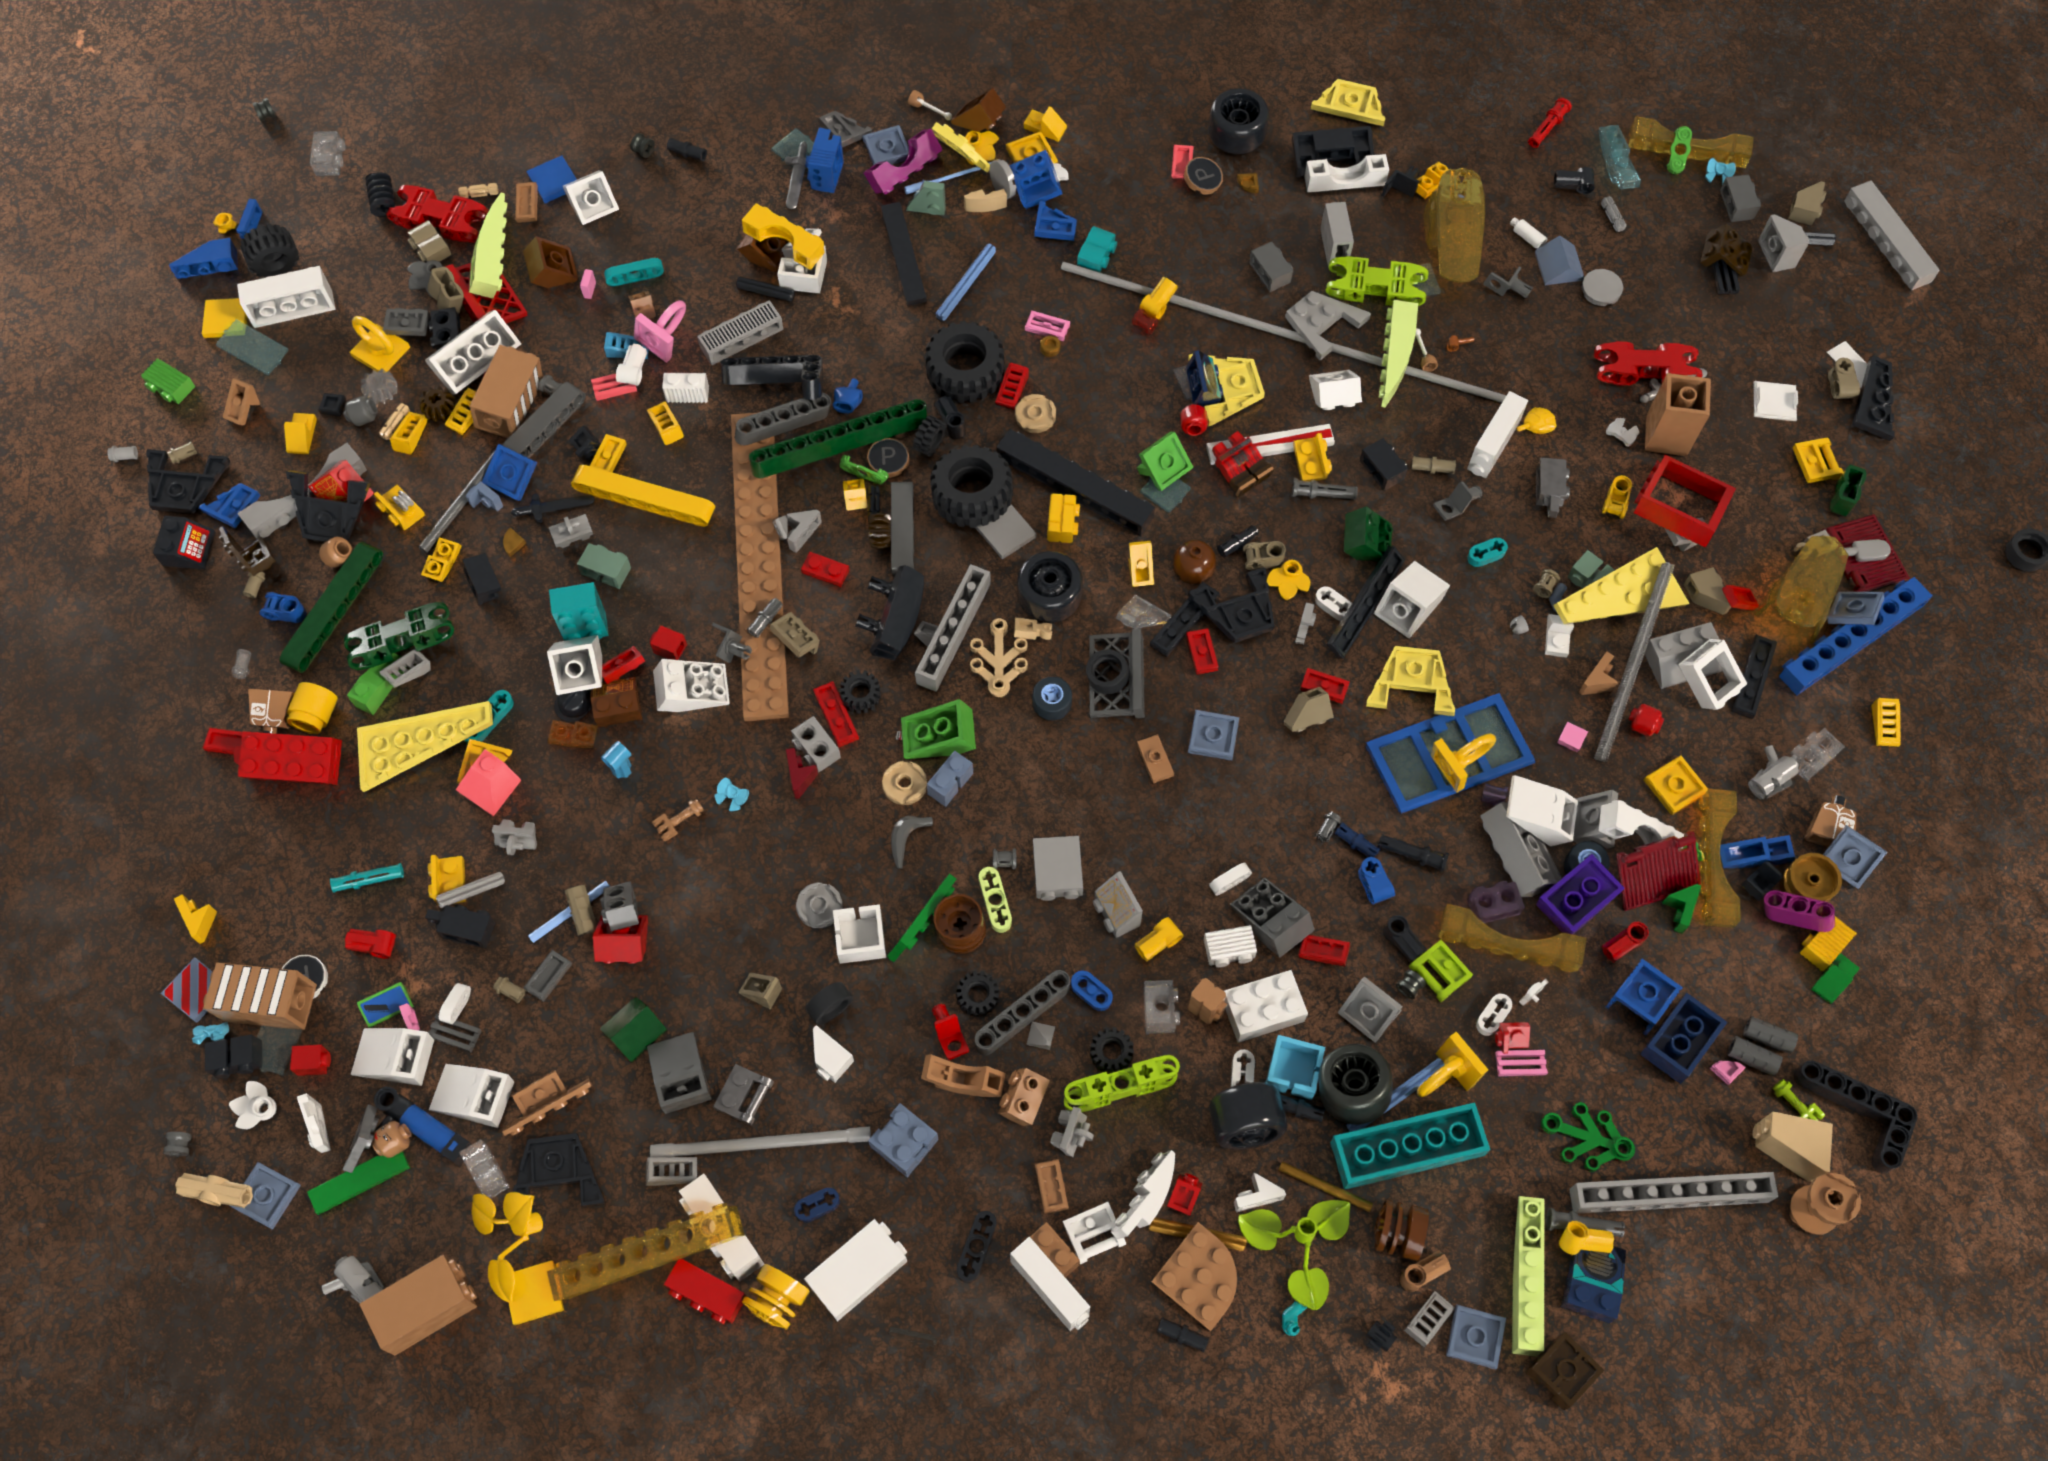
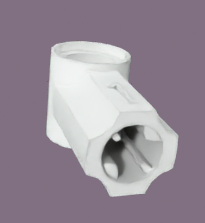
M633 344L628 347L623 364H619L616 370L617 382L636 386L640 384L642 366L647 355L645 348L639 344Z

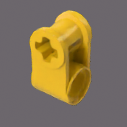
M1621 475L1614 479L1602 508L1603 514L1611 513L1618 515L1620 519L1624 518L1632 488V482L1628 477Z

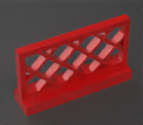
M471 263L456 268L453 264L445 266L452 272L454 282L463 291L462 305L473 323L492 310H496L506 324L527 316L526 309L503 274L499 276V279H502L500 292L509 294L508 300L499 298V291H496L494 298L469 293L470 278L462 276L461 273L471 272ZM481 299L491 301L490 306L480 305ZM495 303L505 305L503 310L495 309L493 307ZM509 306L519 309L516 313L507 312Z

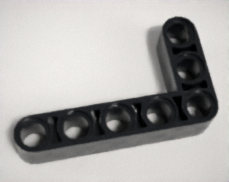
M819 355L726 358L720 361L722 383L726 385L802 382L803 398L815 400L822 396L824 376L822 357Z
M1813 1060L1806 1061L1794 1071V1080L1799 1086L1883 1124L1871 1161L1873 1168L1877 1172L1887 1174L1901 1166L1917 1121V1111L1913 1106ZM1804 1070H1808L1812 1074V1078L1807 1077ZM1828 1080L1834 1083L1835 1089L1829 1086ZM1851 1091H1854L1858 1095L1859 1100H1856L1852 1096ZM1875 1102L1881 1105L1882 1111L1876 1108ZM1898 1113L1905 1117V1122L1899 1118ZM1891 1134L1896 1136L1898 1143L1892 1140ZM1883 1156L1889 1158L1891 1165H1888L1884 1161Z

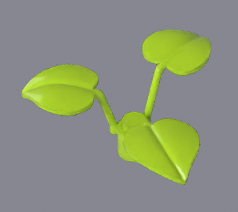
M1329 1200L1317 1203L1310 1208L1307 1217L1299 1220L1297 1227L1291 1226L1290 1229L1283 1233H1279L1282 1228L1281 1220L1277 1214L1270 1210L1260 1209L1239 1215L1238 1223L1242 1235L1246 1237L1250 1245L1257 1249L1271 1250L1276 1246L1277 1238H1283L1291 1233H1294L1298 1242L1305 1244L1304 1271L1297 1270L1290 1275L1288 1291L1292 1298L1311 1310L1320 1309L1328 1296L1329 1281L1323 1270L1319 1268L1308 1270L1311 1242L1317 1231L1327 1240H1337L1346 1234L1349 1226L1350 1202Z

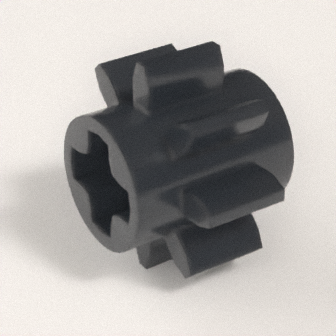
M1387 1320L1383 1324L1376 1321L1365 1335L1370 1339L1367 1345L1376 1353L1380 1348L1387 1352L1397 1339V1336L1392 1333L1396 1327Z

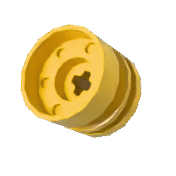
M764 1264L756 1277L757 1281L764 1288L761 1291L750 1287L748 1291L757 1299L755 1301L745 1296L742 1303L749 1308L753 1315L771 1326L787 1330L790 1323L782 1318V1315L784 1314L790 1318L796 1316L788 1307L789 1303L801 1306L810 1291L782 1271Z

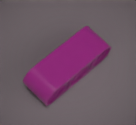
M1775 890L1769 891L1764 896L1765 915L1770 920L1819 932H1829L1835 927V909L1828 902Z

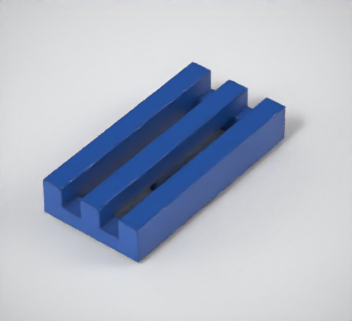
M249 199L236 230L237 233H240V238L244 239L246 233H250L251 229H256L263 212L256 199Z

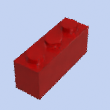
M680 1257L664 1283V1286L669 1289L668 1295L681 1301L682 1297L691 1301L690 1307L701 1313L704 1309L713 1313L711 1318L723 1325L725 1321L733 1324L743 1306L742 1300L746 1296L744 1292Z

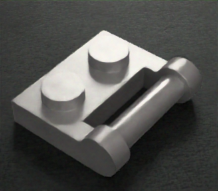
M735 1064L713 1108L752 1126L755 1121L754 1115L767 1090L773 1086L774 1081ZM754 1083L759 1084L746 1112H740Z

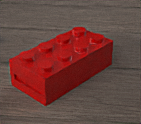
M243 731L242 742L234 751V761L239 765L238 777L337 785L342 740L330 737Z

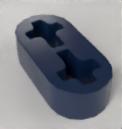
M833 1188L819 1190L800 1199L796 1203L794 1208L795 1215L799 1221L804 1223L814 1221L838 1208L840 1204L839 1195ZM826 1194H829L830 1197L835 1196L832 1200V1205L828 1206L827 1203L818 1205V1203L825 1200L824 1196ZM803 1205H806L808 1208L816 1205L815 1208L809 1211V1216H805L804 1213L799 1214L802 1211Z

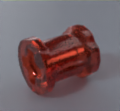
M1142 308L1136 312L1132 319V325H1138L1149 335L1154 332L1159 323L1157 318H1152Z

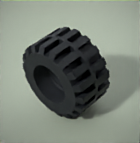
M260 225L256 229H251L250 233H246L244 239L241 240L240 248L247 266L258 277L264 276L266 278L285 274L287 271L290 272L299 260V252L291 233L285 227H280V225Z

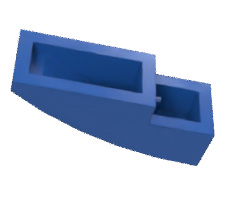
M1790 835L1766 839L1765 836L1718 845L1723 868L1760 867L1765 861L1772 865L1793 863L1795 861Z

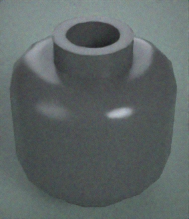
M359 396L346 403L344 416L349 423L352 422L355 426H362L374 421L378 410L371 398Z

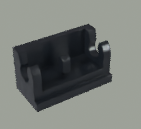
M486 553L462 559L463 572L478 606L497 599L499 595L496 592L501 591V586Z

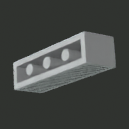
M769 300L758 304L747 312L740 313L728 321L722 322L710 330L704 331L697 338L700 349L710 364L714 365L784 329L781 316Z

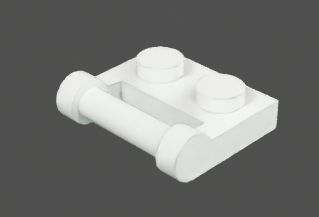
M1109 1202L1063 1221L1075 1254L1080 1259V1264L1087 1262L1088 1258L1115 1246L1122 1247L1126 1245L1124 1238L1117 1239L1113 1236L1085 1249L1081 1246V1242L1106 1231L1113 1230L1116 1227L1114 1224L1116 1218Z

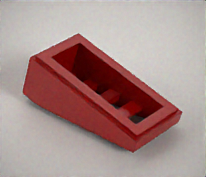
M1009 363L995 404L1015 410L1029 377V369L1027 367ZM1004 395L1010 396V397H1013L1014 399L1011 400V399L1005 398V397H1003V396H1004Z

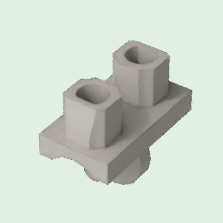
M586 514L570 520L568 517H565L564 522L549 527L556 548H565L571 542L577 540L584 541L590 539V535H593Z
M503 819L499 826L493 825L494 843L499 847L506 848L507 855H514L516 849H536L537 841L534 823L525 822L522 828H516L514 822Z
M1073 1107L1072 1111L1061 1110L1058 1122L1067 1127L1064 1133L1055 1131L1050 1141L1054 1147L1062 1150L1066 1156L1070 1157L1074 1156L1077 1146L1083 1147L1085 1140L1092 1141L1094 1137L1092 1133L1088 1132L1090 1124L1086 1122L1087 1116L1077 1107Z

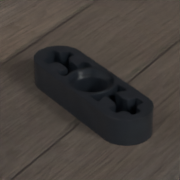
M982 1211L975 1217L958 1262L957 1275L965 1283H971L978 1278L995 1233L997 1220L990 1211ZM986 1217H989L990 1223L993 1224L985 1229L984 1235L989 1236L988 1239L982 1235L974 1234L975 1231L980 1233L982 1224L979 1221L985 1220ZM980 1240L983 1242L984 1249L981 1253L976 1254L970 1250L972 1241ZM966 1254L973 1259H980L979 1263L975 1260L973 1261L972 1270L975 1273H970L968 1277H965L964 1271L961 1270L962 1267H967L970 1261L969 1258H965Z

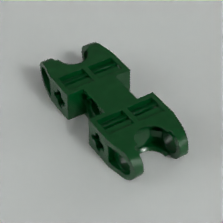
M442 602L422 605L405 611V618L383 626L380 620L348 633L343 641L345 649L350 652L347 656L348 665L354 670L373 668L392 661V654L412 646H415L416 650L420 651L449 639L454 634V626L451 621L447 620L450 615L448 606ZM436 609L445 610L442 615L435 616L433 614ZM440 627H450V629L445 633L438 632V628ZM352 639L360 640V643L351 646L348 644ZM360 656L364 658L361 663L352 662L353 658Z

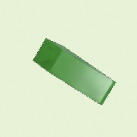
M393 653L392 661L370 668L359 677L347 694L356 708L371 715L376 713L393 688L380 675V671L402 656ZM394 673L390 674L394 679L398 678Z

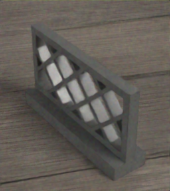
M1141 628L1132 629L1131 633L1089 635V658L1096 652H1099L1095 649V642L1104 641L1108 644L1104 650L1113 648L1129 662V686L1123 691H1118L1119 695L1112 702L1105 697L1106 694L1097 692L1090 685V718L1135 715L1136 718H1145L1144 643ZM1120 640H1129V645L1123 651L1115 646ZM1106 662L1108 666L1101 673L1096 669L1095 674L1098 675L1096 679L1110 682L1105 675L1112 668L1120 675L1121 670L1116 666L1117 663ZM1124 697L1129 701V709H1119L1116 704ZM1101 699L1109 704L1104 710L1095 711V705Z

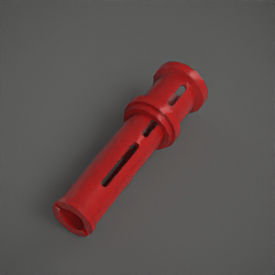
M1558 98L1555 101V106L1547 111L1545 120L1528 139V144L1531 147L1538 148L1552 128L1560 124L1563 116L1570 112L1572 105L1567 99Z

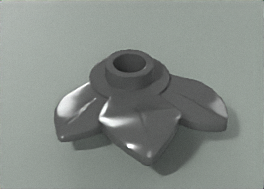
M431 260L427 263L422 261L412 263L407 268L412 274L408 283L409 289L418 290L425 288L429 296L432 297L428 291L430 269L433 267H443L442 264L436 260Z

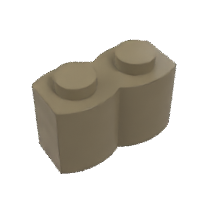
M429 220L407 232L410 237L407 241L413 250H418L417 254L422 262L431 260L440 262L451 255L447 244Z
M447 267L432 269L428 282V291L437 300L438 309L455 307L459 314L464 294L460 286L454 282L452 272Z

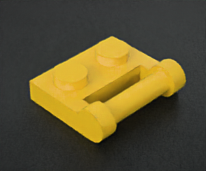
M1829 438L1795 443L1793 446V451L1807 483L1828 479L1837 480L1844 473L1843 469L1839 468L1830 447L1831 442ZM1820 450H1822L1830 470H1828Z

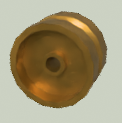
M1807 853L1799 856L1783 872L1784 877L1780 880V891L1829 902L1841 888L1842 875L1838 866L1830 858L1819 853Z

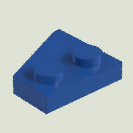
M1039 201L1034 237L1074 241L1077 220L1063 214L1062 211L1056 208L1052 210L1046 206V202Z
M239 483L228 492H223L216 496L218 500L207 506L204 503L200 505L199 509L203 513L236 528L242 521L237 513L256 502L261 495L258 491Z

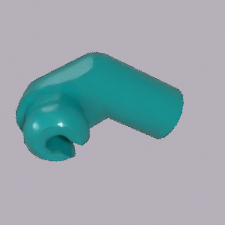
M1297 1301L1282 1313L1283 1331L1291 1336H1296L1299 1333L1298 1316L1307 1309V1307Z

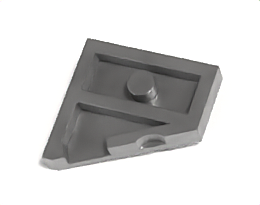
M837 111L819 117L821 127L831 130V138L833 135L841 136L842 147L861 140L863 135L872 133L870 127L867 126L864 129L856 125V120L847 118Z

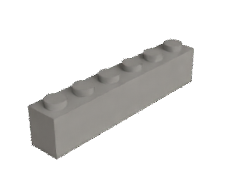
M1868 181L1851 188L1844 202L1856 216L1858 222L1868 232L1870 238L1880 248V251L1889 260L1892 267L1902 277L1904 283L1908 285L1911 291L1931 283L1940 271L1874 183Z
M970 564L915 671L916 684L937 692L991 585L989 571Z

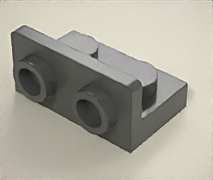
M387 309L383 331L385 334L426 336L428 320H431V316L428 310Z

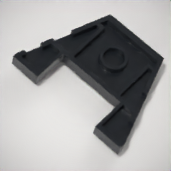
M147 449L150 508L158 511L194 514L230 464L229 458L226 456L209 455L203 474L164 470L169 456L167 452Z
M286 471L287 479L290 480L292 490H290L291 496L295 499L297 507L296 515L302 538L326 542L334 537H342L348 541L370 488V482L348 480L347 501L308 496L309 473Z
M1265 567L1247 572L1246 578L1253 590L1252 593L1216 604L1207 586L1191 590L1188 593L1189 599L1233 643L1273 631L1275 627Z
M577 1133L527 1140L519 1167L518 1179L512 1192L530 1195V1189L580 1182L581 1206L583 1208L605 1205L604 1197Z

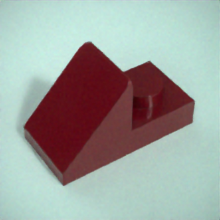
M795 748L786 749L794 796L795 799H798L816 778L818 770L816 765L803 767L801 755H796Z

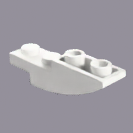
M1172 1150L1166 1153H1158L1151 1161L1153 1164L1151 1168L1143 1171L1138 1176V1184L1133 1189L1138 1195L1129 1203L1131 1208L1128 1212L1122 1213L1114 1222L1116 1227L1111 1233L1117 1239L1127 1237L1136 1225L1138 1228L1150 1225L1158 1214L1172 1181L1175 1164V1153Z

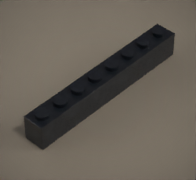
M1009 429L996 447V452L1008 462V465L1063 495H1075L1076 502L1140 537L1154 518L1155 507L1149 501L1137 498L1132 492L1117 487L1112 481L1100 478L1093 471H1087L1075 461H1069L1058 452L1050 451L1041 443L1026 438L1021 432Z

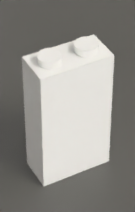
M1508 392L1474 449L1467 468L1473 474L1487 478L1519 425L1528 403L1527 399L1513 392Z
M875 1219L804 1278L837 1322L907 1262L905 1257L906 1249L899 1241L894 1243L889 1235L892 1233L883 1222L878 1224Z
M1030 1237L1010 1253L1013 1266L1069 1331L1074 1328L1079 1330L1089 1321L1090 1306Z

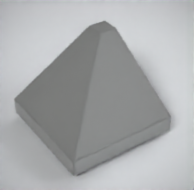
M785 515L773 520L780 540L788 538L787 516Z
M922 621L914 634L928 647L938 626Z
M1032 1022L1027 1045L1050 1050L1055 1027Z

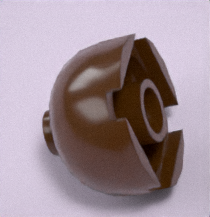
M1190 540L1181 544L1173 557L1174 572L1176 571L1177 575L1180 576L1179 579L1189 584H1201L1202 581L1210 579L1216 568V557L1213 549L1207 543L1200 540Z

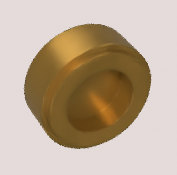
M1055 336L1044 337L1040 342L1041 353L1047 357L1056 356L1060 352V340Z

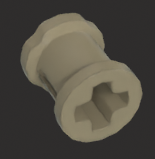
M1544 569L1541 572V579L1534 585L1533 590L1537 595L1549 598L1553 593L1554 585L1559 583L1560 576L1551 569Z

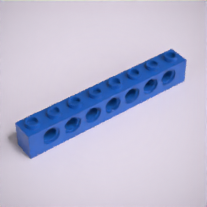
M1915 577L1907 582L1902 580L1894 587L1893 592L1887 591L1884 593V601L1874 625H1838L1830 632L1832 635L1829 637L1824 635L1814 643L1815 647L1812 649L1807 647L1799 653V658L1788 660L1782 666L1784 670L1779 675L1780 679L1798 696L1918 611L1933 595Z

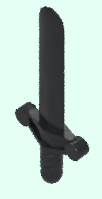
M533 494L529 506L514 508L511 514L513 516L533 514L535 521L541 523L543 521L542 513L589 505L595 501V498L592 495H584L540 503L539 495Z

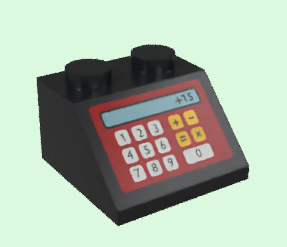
M164 516L153 554L162 566L205 570L216 532L185 517Z

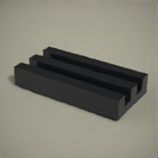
M1722 259L1711 264L1717 293L1738 294L1740 286L1736 271ZM1719 265H1721L1722 268L1723 281L1725 282L1726 289H1724Z

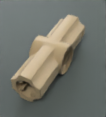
M184 1173L178 1178L175 1185L178 1195L195 1198L214 1206L226 1204L245 1208L251 1203L253 1198L252 1187L249 1185L230 1182L227 1179L214 1175L203 1177Z

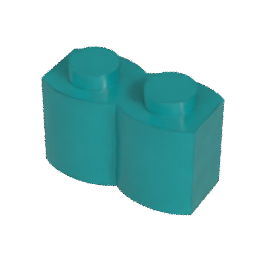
M1093 226L1080 249L1077 265L1096 272H1101L1102 268L1106 269L1110 258L1108 256L1110 252L1114 253L1117 247V241H1115L1116 234Z

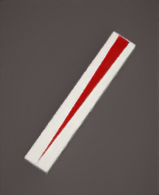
M1330 424L1249 437L1262 457L1294 452V441L1313 438L1318 433H1321L1322 439L1326 440L1327 446H1333L1335 442ZM1228 440L1207 443L1206 448L1211 465H1214L1216 457L1212 452L1213 447L1223 442L1229 450L1233 446Z

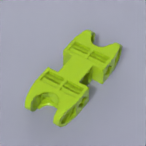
M1351 256L1335 257L1329 262V270L1342 277L1341 279H1336V281H1330L1326 285V293L1333 298L1363 303L1364 294L1386 297L1385 305L1390 306L1393 305L1395 297L1399 301L1418 303V306L1426 301L1425 292L1413 286L1428 279L1429 272L1423 266L1391 261L1390 269L1368 267L1369 258Z
M1164 1055L1134 1063L1131 1068L1110 1074L1103 1072L1073 1081L1065 1088L1064 1106L1066 1110L1072 1111L1073 1108L1068 1103L1080 1105L1077 1108H1080L1081 1112L1110 1105L1111 1101L1132 1095L1138 1097L1174 1085L1177 1080L1180 1068L1179 1061L1174 1056ZM1172 1061L1175 1064L1176 1069L1172 1065L1163 1064V1062ZM1163 1070H1170L1171 1072H1170V1073H1166V1072L1163 1071ZM1124 1080L1128 1086L1125 1089H1119L1116 1087L1115 1082ZM1072 1096H1078L1080 1099L1074 1100V1099H1071L1070 1097H1072Z

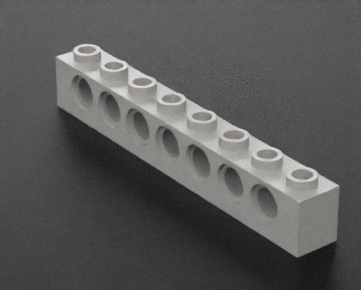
M1774 1172L1576 1183L1569 1189L1572 1209L1578 1214L1769 1203L1778 1197Z

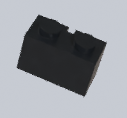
M1384 438L1362 449L1360 462L1370 474L1378 471V473L1373 475V478L1383 491L1405 480L1408 471L1407 464L1397 456L1393 446L1387 443Z
M252 1034L231 1038V1045H228V1040L226 1039L205 1043V1071L215 1078H228L230 1074L234 1073L250 1074L253 1070L262 1068V1040Z

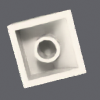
M596 171L563 185L568 200L582 225L619 210L603 171Z
M1351 370L1309 375L1315 403L1323 410L1335 409V406L1339 405L1353 407L1355 403L1362 402L1360 377Z

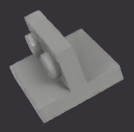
M1614 790L1576 798L1578 805L1573 841L1580 843L1593 840L1605 848L1614 847L1615 839L1599 831L1601 806L1618 800V793Z
M1364 976L1340 1008L1338 1014L1376 1043L1388 1026L1400 1014L1403 1006Z

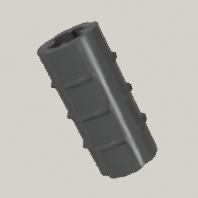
M1752 1016L1747 1020L1743 1031L1744 1037L1788 1054L1794 1051L1798 1040V1034L1787 1030V1028L1783 1029L1775 1024H1770Z
M1737 1036L1733 1038L1727 1052L1728 1056L1772 1076L1778 1072L1783 1057L1772 1051H1768L1749 1042V1040L1746 1041Z

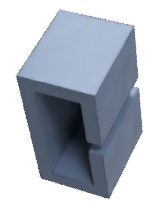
M954 751L927 783L928 795L946 807L958 793V787L962 788L973 775V763Z

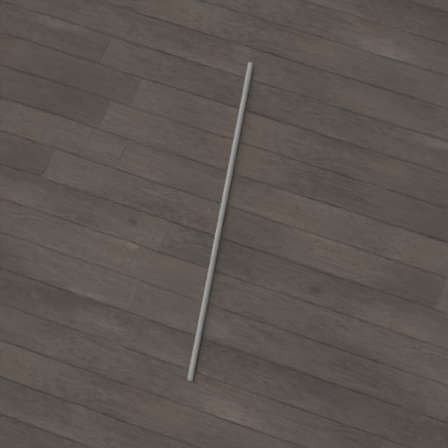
M1063 262L1061 265V270L1144 295L1151 294L1154 290L1153 288L1067 262ZM1173 295L1168 301L1306 343V339L1302 334L1176 295ZM1331 343L1333 344L1332 352L1378 366L1382 365L1381 357ZM1407 366L1405 374L1500 403L1506 397V395L1411 366Z

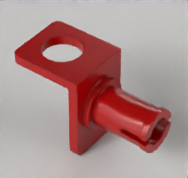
M938 1004L933 1007L932 1013L936 1018L934 1026L947 1059L952 1060L968 1053L970 1050L961 1032L957 1015H949L945 1004ZM953 1041H958L961 1043V1048L957 1051H950L948 1045Z

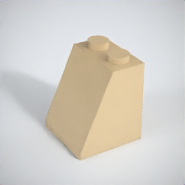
M1771 1112L1754 1125L1753 1138L1756 1139L1755 1147L1807 1182H1812L1821 1175L1830 1172L1833 1124Z

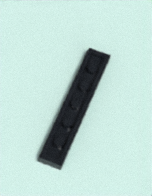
M901 203L881 205V212L906 304L909 306L927 302Z
M1388 546L1326 645L1338 659H1344L1385 594L1389 584L1405 562V559L1395 546Z

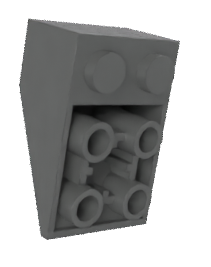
M1263 878L1230 904L1231 908L1245 924L1252 926V931L1258 939L1279 958L1315 931L1310 913L1266 878Z
M694 1032L647 1046L659 1104L665 1114L712 1100Z

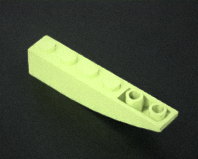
M500 193L491 206L475 243L471 260L469 293L494 298L496 291L500 292L502 279H499V276L502 274L503 264L500 263V260L504 256V248H501V245L504 244L505 233L502 230H504L506 225V218L503 215H505L507 210V203L504 202L505 193Z
M1394 300L1392 308L1387 309L1386 320H1389V323H1386L1384 335H1387L1388 338L1384 340L1383 351H1386V354H1383L1381 365L1385 367V370L1382 369L1380 382H1383V385H1380L1378 398H1382L1381 407L1387 406L1407 368L1416 334L1418 303Z
M1519 1196L1513 1266L1512 1354L1538 1356L1544 1352V1199Z

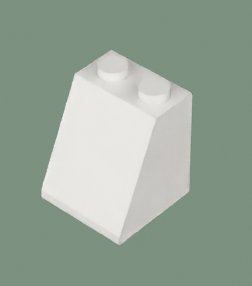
M1414 561L1389 584L1374 614L1407 638H1410L1442 601L1450 585Z
M598 635L556 642L549 648L547 655L556 695L602 687V652Z

